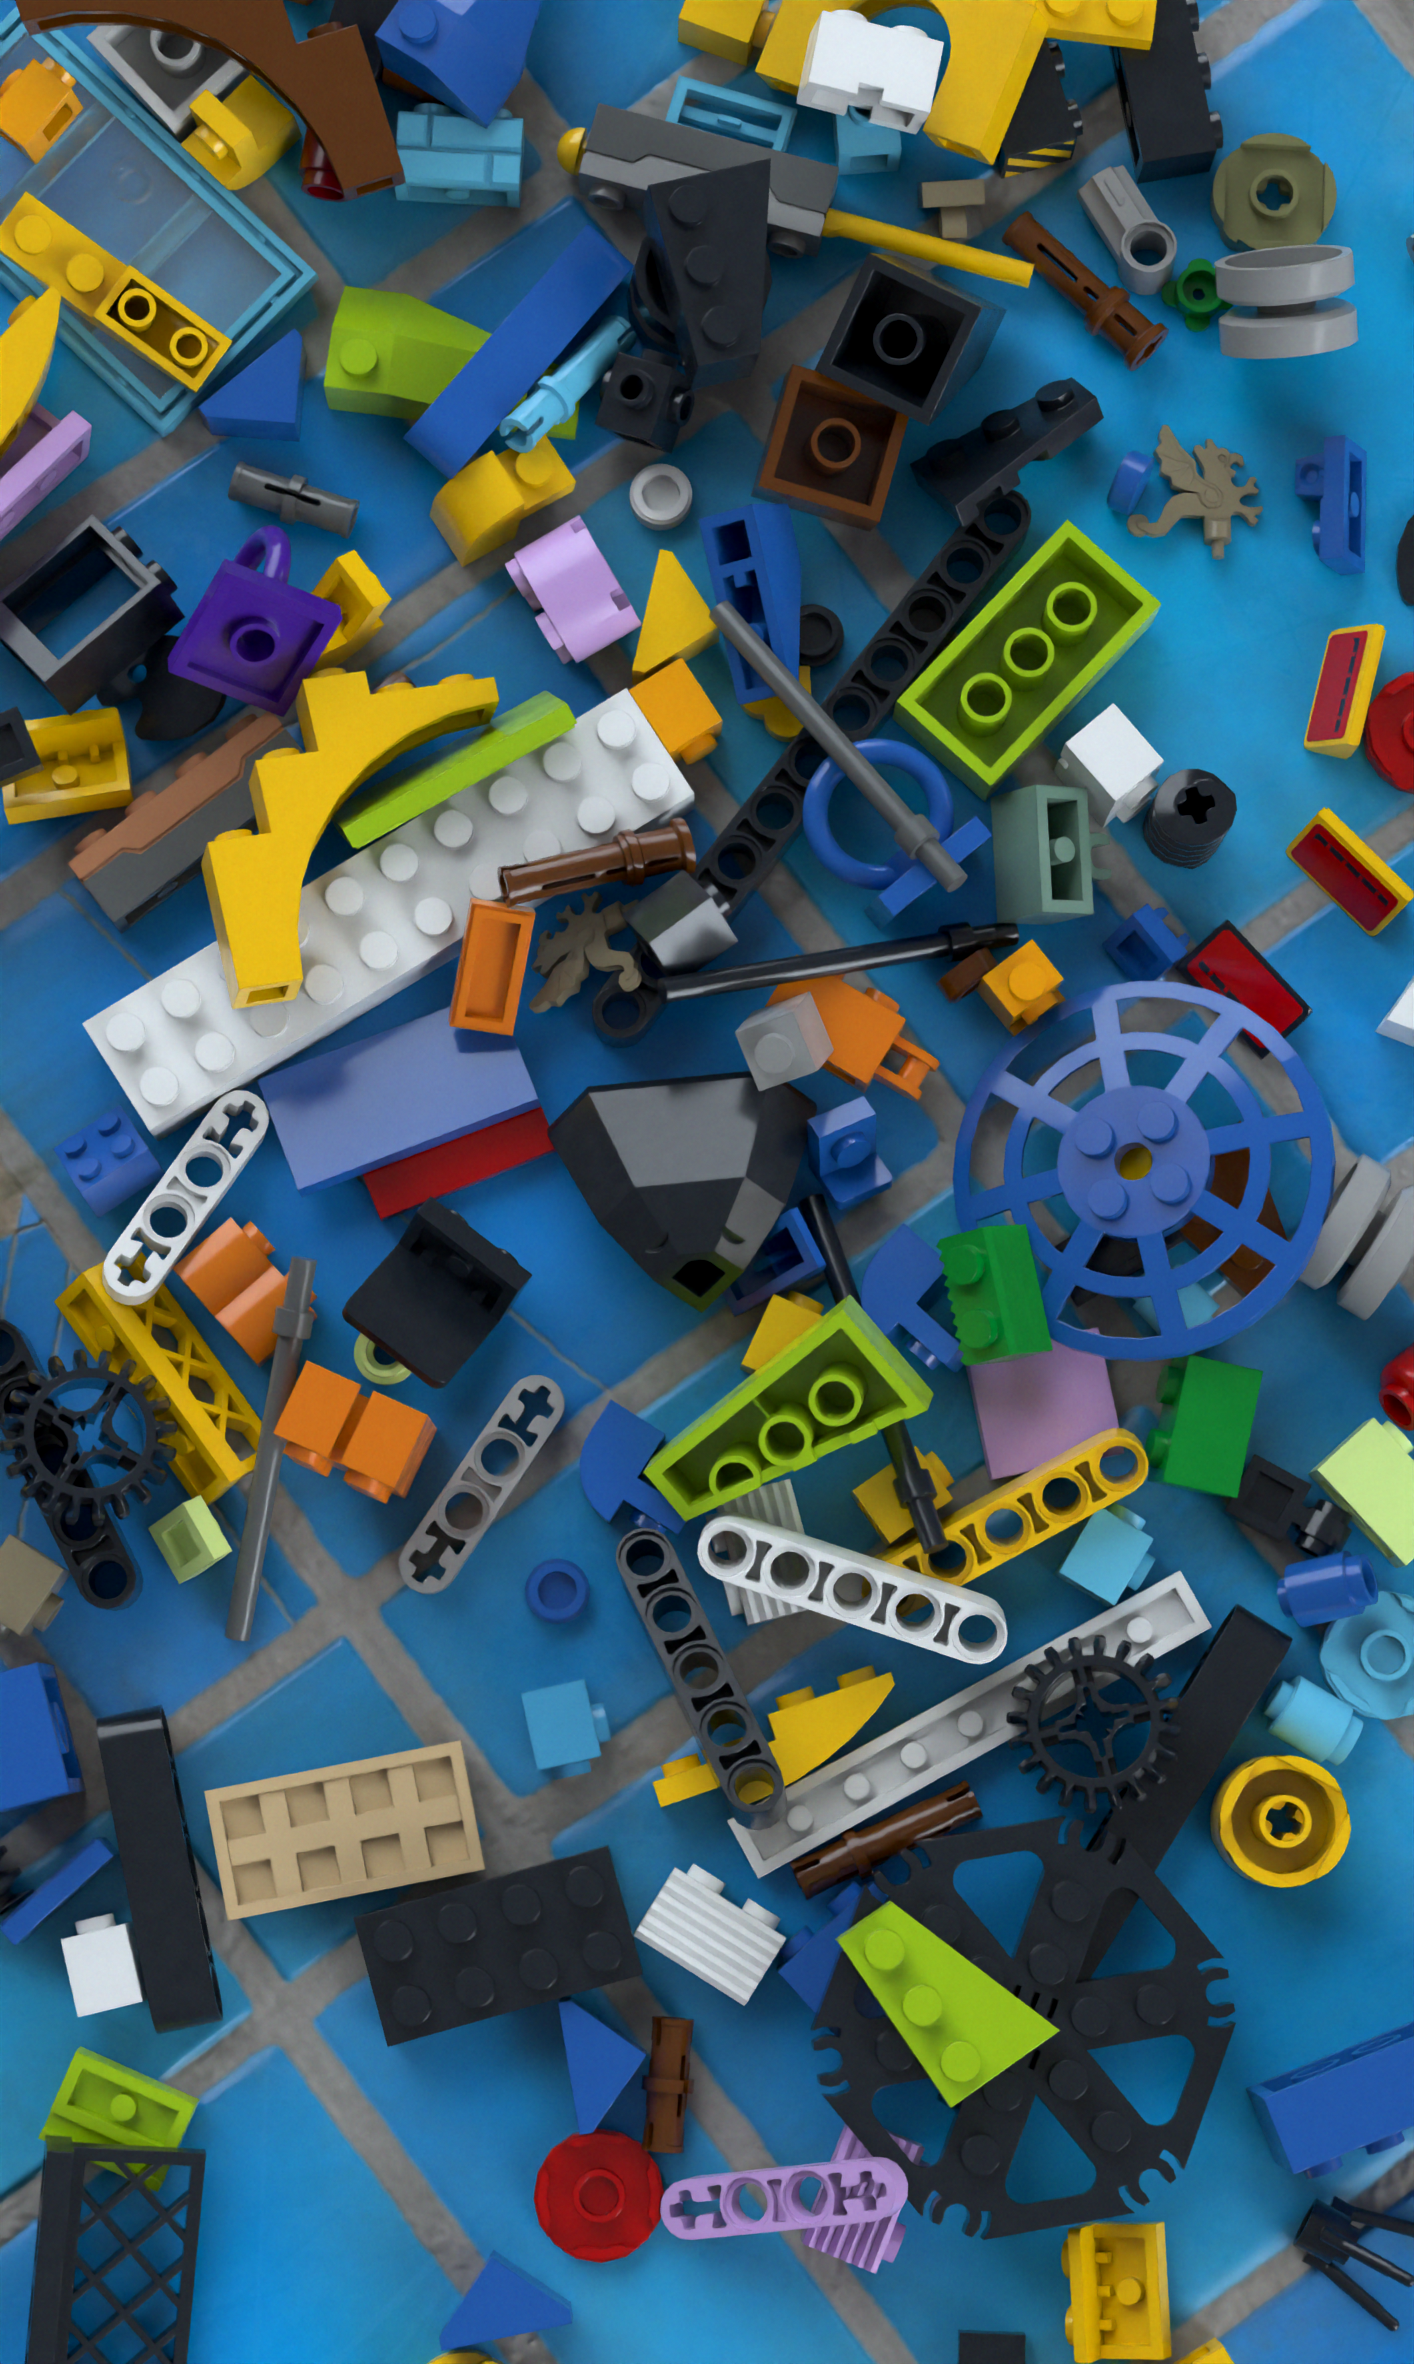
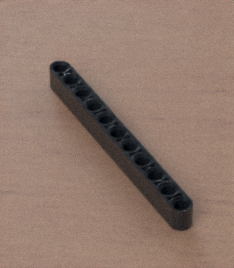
M1012 489L1004 496L997 494L996 490H993L976 504L980 515L965 527L961 524L822 702L820 707L836 725L833 714L839 708L854 706L866 715L868 722L861 729L847 731L840 728L852 743L865 739H874L893 715L895 704L899 697L938 657L1019 552L1031 523V509L1028 501L1021 493ZM996 512L1005 513L1015 521L1017 529L1007 535L996 534L986 526L984 519ZM956 561H967L978 569L980 577L968 584L959 583L951 578L947 567ZM929 609L936 612L941 618L943 625L938 630L930 633L921 632L911 624L909 616L914 611ZM883 657L893 658L903 666L905 675L893 682L883 681L873 673L871 665L877 659ZM805 727L801 729L698 862L695 872L689 874L701 887L711 882L722 894L732 910V914L725 918L729 926L804 830L802 818L803 801L810 780L802 777L797 772L795 764L801 757L806 755H817L824 760L829 757ZM779 804L790 812L792 820L785 828L779 830L768 829L758 821V811L765 805ZM741 853L752 861L754 869L747 877L738 880L726 877L720 871L718 864L727 854ZM638 941L629 953L638 963V971L642 977L639 986L633 991H624L618 982L619 975L624 970H615L593 1001L592 1018L596 1034L604 1043L615 1048H627L637 1044L670 1004H663L659 998V979L649 977L643 971L641 964L646 954ZM616 1001H627L635 1006L639 1017L630 1028L624 1030L614 1029L604 1021L603 1013L606 1007Z

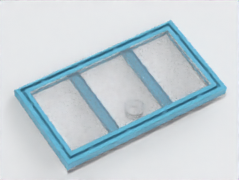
M16 6L0 23V87L12 72L17 69L24 70L33 58L42 64L47 57H50L76 80L72 90L84 108L37 165L0 136V226L25 191H27L127 267L129 265L134 267L233 341L197 393H194L124 347L60 301L56 336L162 437H166L176 429L181 421L320 278L303 259L230 190H227L171 134L61 30L29 36ZM0 254V282L17 299L23 301L29 295H33L38 299L46 291L41 287V283Z

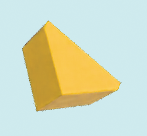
M659 550L632 667V685H638L681 657L686 662L719 642L720 630L709 618L710 609L671 551Z

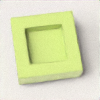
M201 1495L182 1503L148 1528L179 1584L198 1576L232 1552L231 1547L221 1532L218 1522L212 1516Z

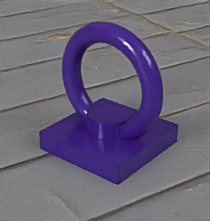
M268 525L261 527L245 541L233 562L228 559H224L168 656L169 672L284 717L299 692L302 680L308 678L342 621L340 605L288 585L291 567L290 540L285 531L277 526ZM265 559L264 572L262 574L256 570Z

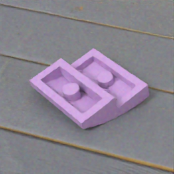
M1098 1327L1085 1330L1088 1332L1100 1334ZM1051 1340L1053 1350L1010 1362L966 1366L989 1481L1023 1475L1101 1431L1119 1428L1104 1358L1074 1351ZM1123 1446L1109 1448L1103 1453L1101 1459L1123 1454Z

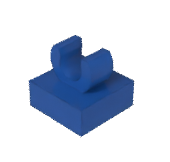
M1147 903L1133 913L1102 943V946L1132 982L1158 981L1188 953L1185 947L1188 945L1190 937L1186 933L1178 938L1175 937L1162 921L1169 914L1164 907L1153 910Z

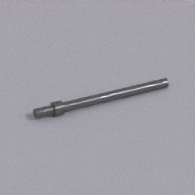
M726 600L715 606L709 614L712 622L896 832L894 841L911 860L918 858L947 892H952L959 888L965 882L968 875L938 842L940 833L923 814L915 815L731 603Z
M291 1257L283 1306L278 1305L275 1310L272 1332L278 1334L224 1634L226 1638L232 1640L249 1641L282 1462V1452L285 1445L273 1432L295 1387L303 1339H310L315 1312L309 1310L317 1260L311 1258Z

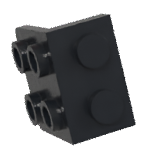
M430 1196L415 1213L397 1246L346 1302L342 1315L346 1322L434 1389H442L509 1313L532 1274L520 1266L513 1255L504 1249L497 1248L471 1228L459 1213L445 1208Z

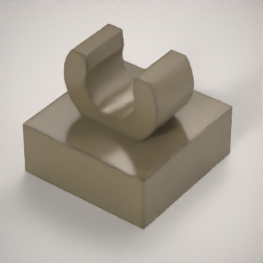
M984 179L917 182L918 208L938 207L939 238L967 237L965 205L985 204Z

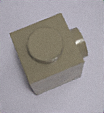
M12 1534L8 1535L0 1547V1637L5 1640L12 1631L29 1637L34 1628L44 1632L64 1603V1599L57 1594L71 1574L68 1569L20 1537Z

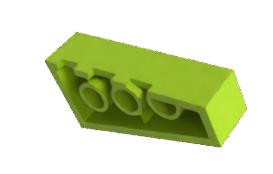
M848 1295L658 1450L643 1472L686 1522L761 1487L765 1482L792 1470L795 1472L816 1462L818 1458L850 1443L855 1444L877 1434L878 1430L902 1419L907 1420L927 1411L934 1393L855 1299Z

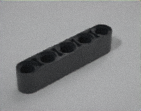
M0 1319V1334H9L14 1341L15 1348L10 1361L0 1366V1423L3 1414L12 1413V1403L9 1401V1398L14 1389L24 1392L33 1391L25 1380L26 1374L30 1370L34 1369L40 1372L49 1381L28 1337L22 1330L4 1319ZM58 1397L48 1403L57 1409L61 1407ZM36 1421L34 1424V1442L40 1459L50 1449L64 1448L62 1442L49 1433V1427ZM1 1427L5 1438L19 1436V1433L7 1431ZM79 1441L76 1445L78 1448L72 1464H76L83 1453ZM21 1454L14 1455L16 1460L22 1458ZM91 1465L81 1472L73 1486L82 1488L101 1487ZM29 1474L24 1475L27 1482L32 1479ZM42 1489L34 1496L40 1510L43 1501L48 1496ZM58 1501L54 1512L49 1517L44 1516L80 1593L87 1602L97 1608L112 1611L128 1608L137 1601L142 1592L143 1576L110 1505H104V1523L102 1526H98L94 1535L89 1539L77 1541L68 1533L67 1524L65 1523V1515L69 1504ZM118 1563L126 1572V1587L119 1596L105 1599L96 1591V1574L105 1564Z
M640 1528L632 1530L618 1544L615 1556L626 1595L731 1815L738 1824L747 1829L759 1831L770 1828L780 1821L786 1811L787 1797L781 1770L671 1542L664 1534L655 1529ZM651 1555L663 1560L660 1570L652 1575L641 1576L631 1571L632 1565L640 1557ZM681 1611L690 1616L691 1619L687 1626L677 1632H665L657 1626L660 1618L668 1612ZM707 1667L717 1672V1679L708 1688L692 1689L684 1683L687 1674L695 1668ZM737 1724L746 1731L743 1739L734 1746L722 1747L711 1740L712 1734L721 1725ZM754 1781L765 1782L774 1789L769 1800L759 1805H748L738 1797L741 1789L746 1784Z
M162 1705L97 1718L96 1728L149 2008L156 2033L163 2034L223 2021L220 1988L164 1709Z

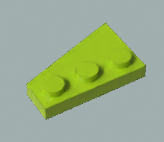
M888 1901L835 1938L947 2105L951 2108L1060 2031L891 1901Z

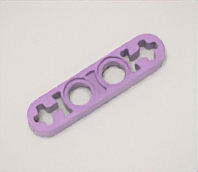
M883 2157L699 2175L675 2182L666 2189L661 2199L660 2213L663 2223L670 2233L686 2240L867 2223L896 2214L904 2206L908 2197V2182L905 2173L899 2165ZM807 2177L818 2179L826 2188L828 2194L827 2205L820 2214L809 2212L801 2203L799 2188L802 2181ZM872 2178L876 2183L885 2184L886 2195L878 2198L877 2201L871 2195L847 2199L846 2187L856 2186L868 2182ZM747 2183L757 2185L765 2193L767 2210L760 2220L749 2218L741 2209L739 2203L740 2192ZM691 2198L696 2202L712 2201L720 2198L721 2210L712 2211L695 2218L693 2214L684 2213L683 2202Z

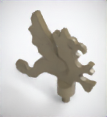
M1162 425L1157 437L1159 446L1153 452V456L1160 464L1159 476L1169 481L1170 489L1182 494L1174 495L1164 505L1160 518L1156 523H1149L1148 518L1142 514L1131 515L1126 523L1127 531L1135 537L1141 538L1147 535L1156 538L1167 535L1181 518L1202 519L1204 544L1211 546L1212 559H1223L1224 546L1231 542V515H1239L1246 521L1248 526L1254 527L1258 522L1255 516L1261 514L1263 507H1247L1239 501L1248 495L1257 496L1259 489L1254 487L1257 479L1249 477L1245 486L1236 487L1231 482V478L1235 476L1236 471L1231 469L1230 466L1237 464L1242 468L1244 466L1243 456L1238 453L1230 454L1225 448L1218 449L1212 439H1206L1205 449L1201 445H1195L1192 451V455L1203 471L1202 478L1196 472V461L1181 447L1169 426Z
M594 891L590 897L586 893L581 895L585 903L584 912L581 915H575V911L569 905L566 906L563 913L557 912V920L560 923H569V925L562 933L555 932L554 938L551 940L549 938L552 934L548 930L540 934L538 940L540 946L537 949L538 957L531 967L536 974L540 972L545 979H549L529 1003V1007L534 1013L545 1012L551 1006L561 1007L569 996L580 992L581 982L589 977L590 963L600 971L624 970L619 975L618 981L624 991H633L639 986L642 977L638 971V963L629 952L612 950L608 939L611 935H615L628 928L621 915L639 903L637 899L625 906L620 901H616L596 914L598 906L603 901V897L599 892Z

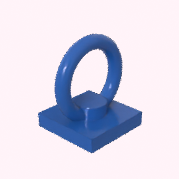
M875 738L853 742L854 746L870 764H886L897 767L916 780L927 799L929 822L940 833L938 842L958 865L992 836L991 832L977 815L952 835L954 804L951 791L938 767L922 752L905 743L889 739ZM829 756L817 768L805 792L802 812L805 835L816 858L835 877L858 888L884 890L864 910L874 925L881 930L938 883V880L918 858L911 860L902 849L883 865H871L852 858L840 848L829 827L828 806L833 790L846 775Z

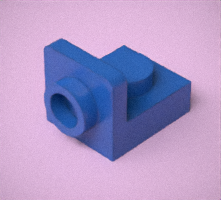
M864 1096L807 1120L808 1167L837 1209H845L892 1187V1175L876 1153V1113Z

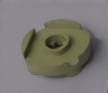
M1260 134L1242 142L1240 148L1231 152L1219 165L1210 192L1211 214L1220 230V238L1224 245L1231 250L1241 252L1284 246L1316 245L1318 239L1330 223L1337 199L1335 178L1326 161L1323 165L1320 159L1310 152V145L1300 138L1287 134ZM1267 184H1277L1279 194L1289 196L1290 204H1281L1279 210H1269L1264 203L1258 201L1257 195L1265 192Z

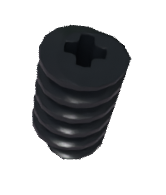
M1201 769L1181 770L1169 776L1158 789L1143 822L1144 841L1151 853L1163 863L1176 867L1195 869L1206 863L1216 852L1223 838L1233 825L1237 812L1235 793L1213 773Z

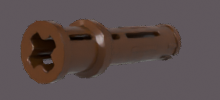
M1029 211L1021 214L1008 227L1002 237V242L1006 246H1010L1024 261L1035 264L1034 270L1085 316L1083 319L1085 330L1091 336L1100 334L1125 358L1123 365L1129 371L1138 369L1160 347L1169 329L1162 323L1154 325L1129 302L1131 294L1124 288L1117 286L1109 288L1074 253L1068 250L1037 222ZM1042 251L1049 255L1061 268H1063L1074 280H1076V282H1073L1065 273H1063L1052 261H1050L1042 253ZM1088 295H1092L1097 301L1095 302ZM1119 323L1123 324L1134 336H1132Z
M676 818L669 821L668 827L639 834H634L630 829L620 831L618 835L613 837L612 843L561 853L521 864L500 866L497 871L498 883L503 901L509 908L532 900L570 893L606 883L621 881L625 886L636 887L644 883V878L677 870L679 872L684 870L687 874H692L696 869V855L688 825L683 818Z

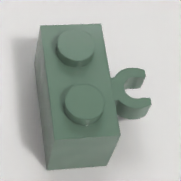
M1032 785L991 797L997 923L1050 925L1094 914L1092 883L1106 880L1112 877L1111 869H1099L1094 866L1091 861V849L1109 845L1110 838L1103 833H1089L1087 788Z

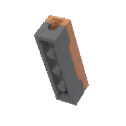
M267 711L259 718L255 714L242 718L228 730L225 735L228 741L209 756L205 752H200L189 758L175 772L177 778L175 782L159 794L154 790L142 794L124 811V814L127 816L125 820L108 833L104 828L92 832L75 847L74 853L77 856L67 864L121 934L202 873L201 862L207 842L214 841L215 837L219 834L231 830L247 829L251 830L252 834L258 830L248 784L255 760H260L266 753L281 748H296L300 754L305 753L286 729L284 730L282 723L274 713Z

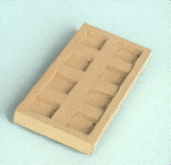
M462 1740L204 1791L228 1921L486 1869Z

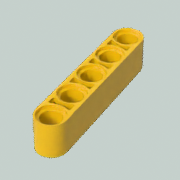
M1110 1428L1101 1431L941 1519L940 1522L946 1539L960 1544L965 1550V1557L957 1567L942 1569L934 1565L929 1558V1554H924L917 1533L882 1551L873 1558L957 1586H962L1134 1492L1143 1484L1148 1475L1149 1463L1142 1442L1134 1433L1123 1428ZM1115 1446L1126 1447L1136 1455L1132 1469L1121 1476H1111L1099 1467L1103 1453ZM1059 1477L1068 1478L1079 1487L1075 1501L1064 1507H1054L1048 1504L1042 1497L1046 1484ZM1010 1509L1016 1512L1022 1518V1525L1019 1531L1008 1538H998L990 1534L985 1524L988 1517L994 1511ZM862 1576L861 1595L862 1598H865L872 1588L866 1577ZM913 1593L903 1597L896 1606V1609L903 1618L931 1603V1601L922 1594Z

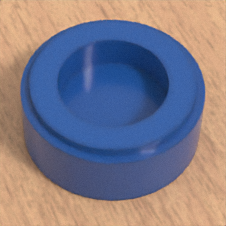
M1135 450L1126 454L1111 484L1106 502L1108 508L1128 517L1131 516L1150 479L1155 461L1154 458Z
M551 1559L542 1562L530 1573L525 1586V1596L528 1606L538 1618L552 1624H564L576 1619L585 1610L590 1597V1587L586 1575L576 1564L564 1559Z

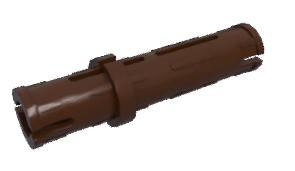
M966 1780L961 1781L940 1794L925 1799L857 1832L853 1828L840 1833L842 1839L812 1854L789 1862L805 1899L809 1900L813 1896L856 1876H859L861 1880L872 1876L873 1868L899 1856L897 1852L902 1848L909 1851L918 1848L919 1846L913 1841L940 1837L954 1829L982 1819L983 1815L973 1791L969 1792L971 1789Z

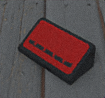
M1227 919L1175 968L1191 986L1212 990L1243 1004L1272 1025L1284 1039L1313 1013L1310 1006ZM1243 1028L1238 1034L1260 1060H1263L1270 1053L1264 1044Z

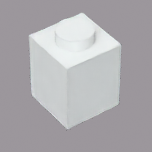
M110 1913L75 1922L77 1935L61 1939L77 2016L82 2017L147 2000L148 1997L133 1921L116 1925L114 1914Z

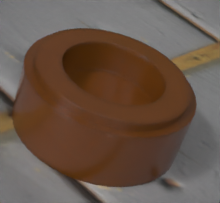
M984 947L950 970L936 983V986L949 1003H957L977 990L981 978L999 965L989 949Z

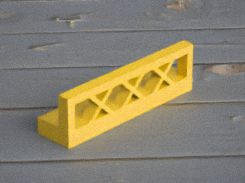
M142 1251L131 1266L127 1267L121 1263L117 1265L120 1270L126 1268L134 1280L141 1281L144 1284L147 1282L142 1276L144 1265L147 1261ZM103 1261L82 1272L54 1303L96 1362H98L101 1351H110L112 1353V1361L108 1369L109 1371L119 1374L123 1363L127 1359H131L136 1362L133 1376L129 1380L136 1386L148 1375L155 1377L157 1380L156 1386L145 1398L150 1402L158 1397L167 1396L171 1402L170 1408L163 1414L156 1416L155 1419L156 1421H175L178 1428L175 1435L158 1439V1442L171 1445L177 1450L175 1459L167 1462V1464L193 1499L201 1495L208 1506L224 1495L239 1480L253 1473L262 1422L166 1285L162 1283L157 1292L144 1303L138 1305L121 1304L114 1301L106 1293L103 1286L102 1271L105 1262ZM152 1323L168 1328L178 1341L177 1353L160 1348L151 1335ZM189 1375L207 1382L215 1393L214 1405L196 1399L188 1388ZM226 1427L242 1432L256 1453L240 1461L225 1440Z

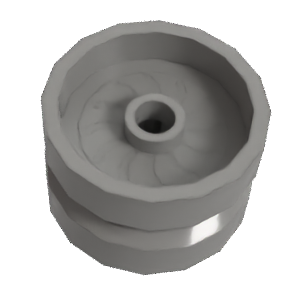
M1338 245L1284 246L1242 252L1223 257L1214 262L1216 294L1218 298L1227 303L1238 305V307L1231 309L1218 319L1222 355L1247 359L1307 356L1351 346L1358 341L1356 307L1344 299L1334 297L1355 284L1353 251L1351 248Z
M1363 1153L1334 1191L1330 1211L1322 1226L1315 1251L1298 1280L1316 1290L1327 1285L1342 1265L1347 1262L1350 1265L1344 1273L1336 1292L1337 1304L1365 1321L1378 1308L1389 1291L1395 1288L1414 1260V1184L1401 1189L1382 1213L1378 1209L1391 1186V1170Z

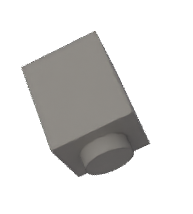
M810 991L753 1011L734 1032L759 1091L817 1072L834 1051Z

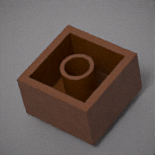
M792 364L784 376L751 497L775 504H788L791 509L870 532L880 522L909 417L817 371Z

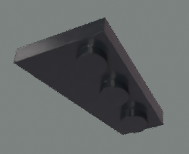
M1074 378L1054 381L1041 387L1036 392L1035 397L1017 407L990 414L981 422L979 427L961 437L946 439L934 444L929 448L925 456L909 465L917 485L959 524L965 527L980 515L976 506L980 500L993 490H996L997 494L1005 496L1021 483L1017 474L1020 469L1031 461L1052 459L1101 421L1104 416L1096 396Z

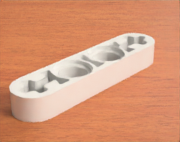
M234 1090L224 1094L214 1104L111 1248L103 1265L102 1283L106 1293L114 1301L124 1305H138L148 1301L157 1292L172 1268L179 1261L261 1145L269 1124V1112L265 1103L257 1095L248 1091ZM242 1110L249 1112L252 1115L249 1126L254 1131L251 1132L245 1128L239 1130L230 1143L229 1151H227L219 1144L226 1134L229 1118L225 1113L237 1116ZM207 1136H210L213 1139V1141L206 1140L205 1138ZM230 1153L236 1154L238 1157L233 1158ZM208 1157L219 1164L222 1178L213 1186L199 1187L188 1179L186 1175L187 1164L192 1159ZM162 1207L177 1209L184 1215L186 1229L179 1236L173 1238L159 1236L152 1230L150 1225L151 1214ZM139 1236L142 1242L153 1250L145 1262L142 1274L147 1282L144 1284L141 1281L134 1280L127 1287L119 1282L121 1270L117 1265L121 1263L129 1267L135 1262L143 1246V1243L133 1240L134 1237ZM157 1253L167 1255V1257L162 1260Z

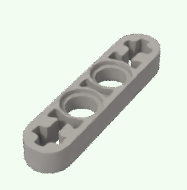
M530 1375L520 1379L511 1388L404 1546L399 1557V1572L402 1580L412 1590L421 1594H436L444 1591L454 1581L560 1424L565 1413V1399L560 1387L552 1379L542 1375ZM543 1388L550 1392L547 1403L553 1409V1413L548 1419L537 1415L532 1420L526 1432L537 1435L538 1438L531 1447H528L515 1432L500 1428L499 1425L506 1416H509L512 1422L517 1425L526 1409L519 1400L520 1396L525 1391L535 1395ZM496 1440L511 1442L519 1453V1462L516 1469L506 1476L491 1475L484 1469L482 1464V1453L485 1447ZM460 1493H469L476 1496L483 1506V1516L480 1522L469 1530H459L452 1527L446 1518L448 1502ZM436 1522L449 1537L466 1542L458 1555L448 1545L439 1559V1564L446 1569L444 1575L439 1580L428 1576L421 1583L414 1578L418 1568L411 1562V1559L417 1551L426 1555L432 1551L439 1539L435 1536L427 1535V1531Z

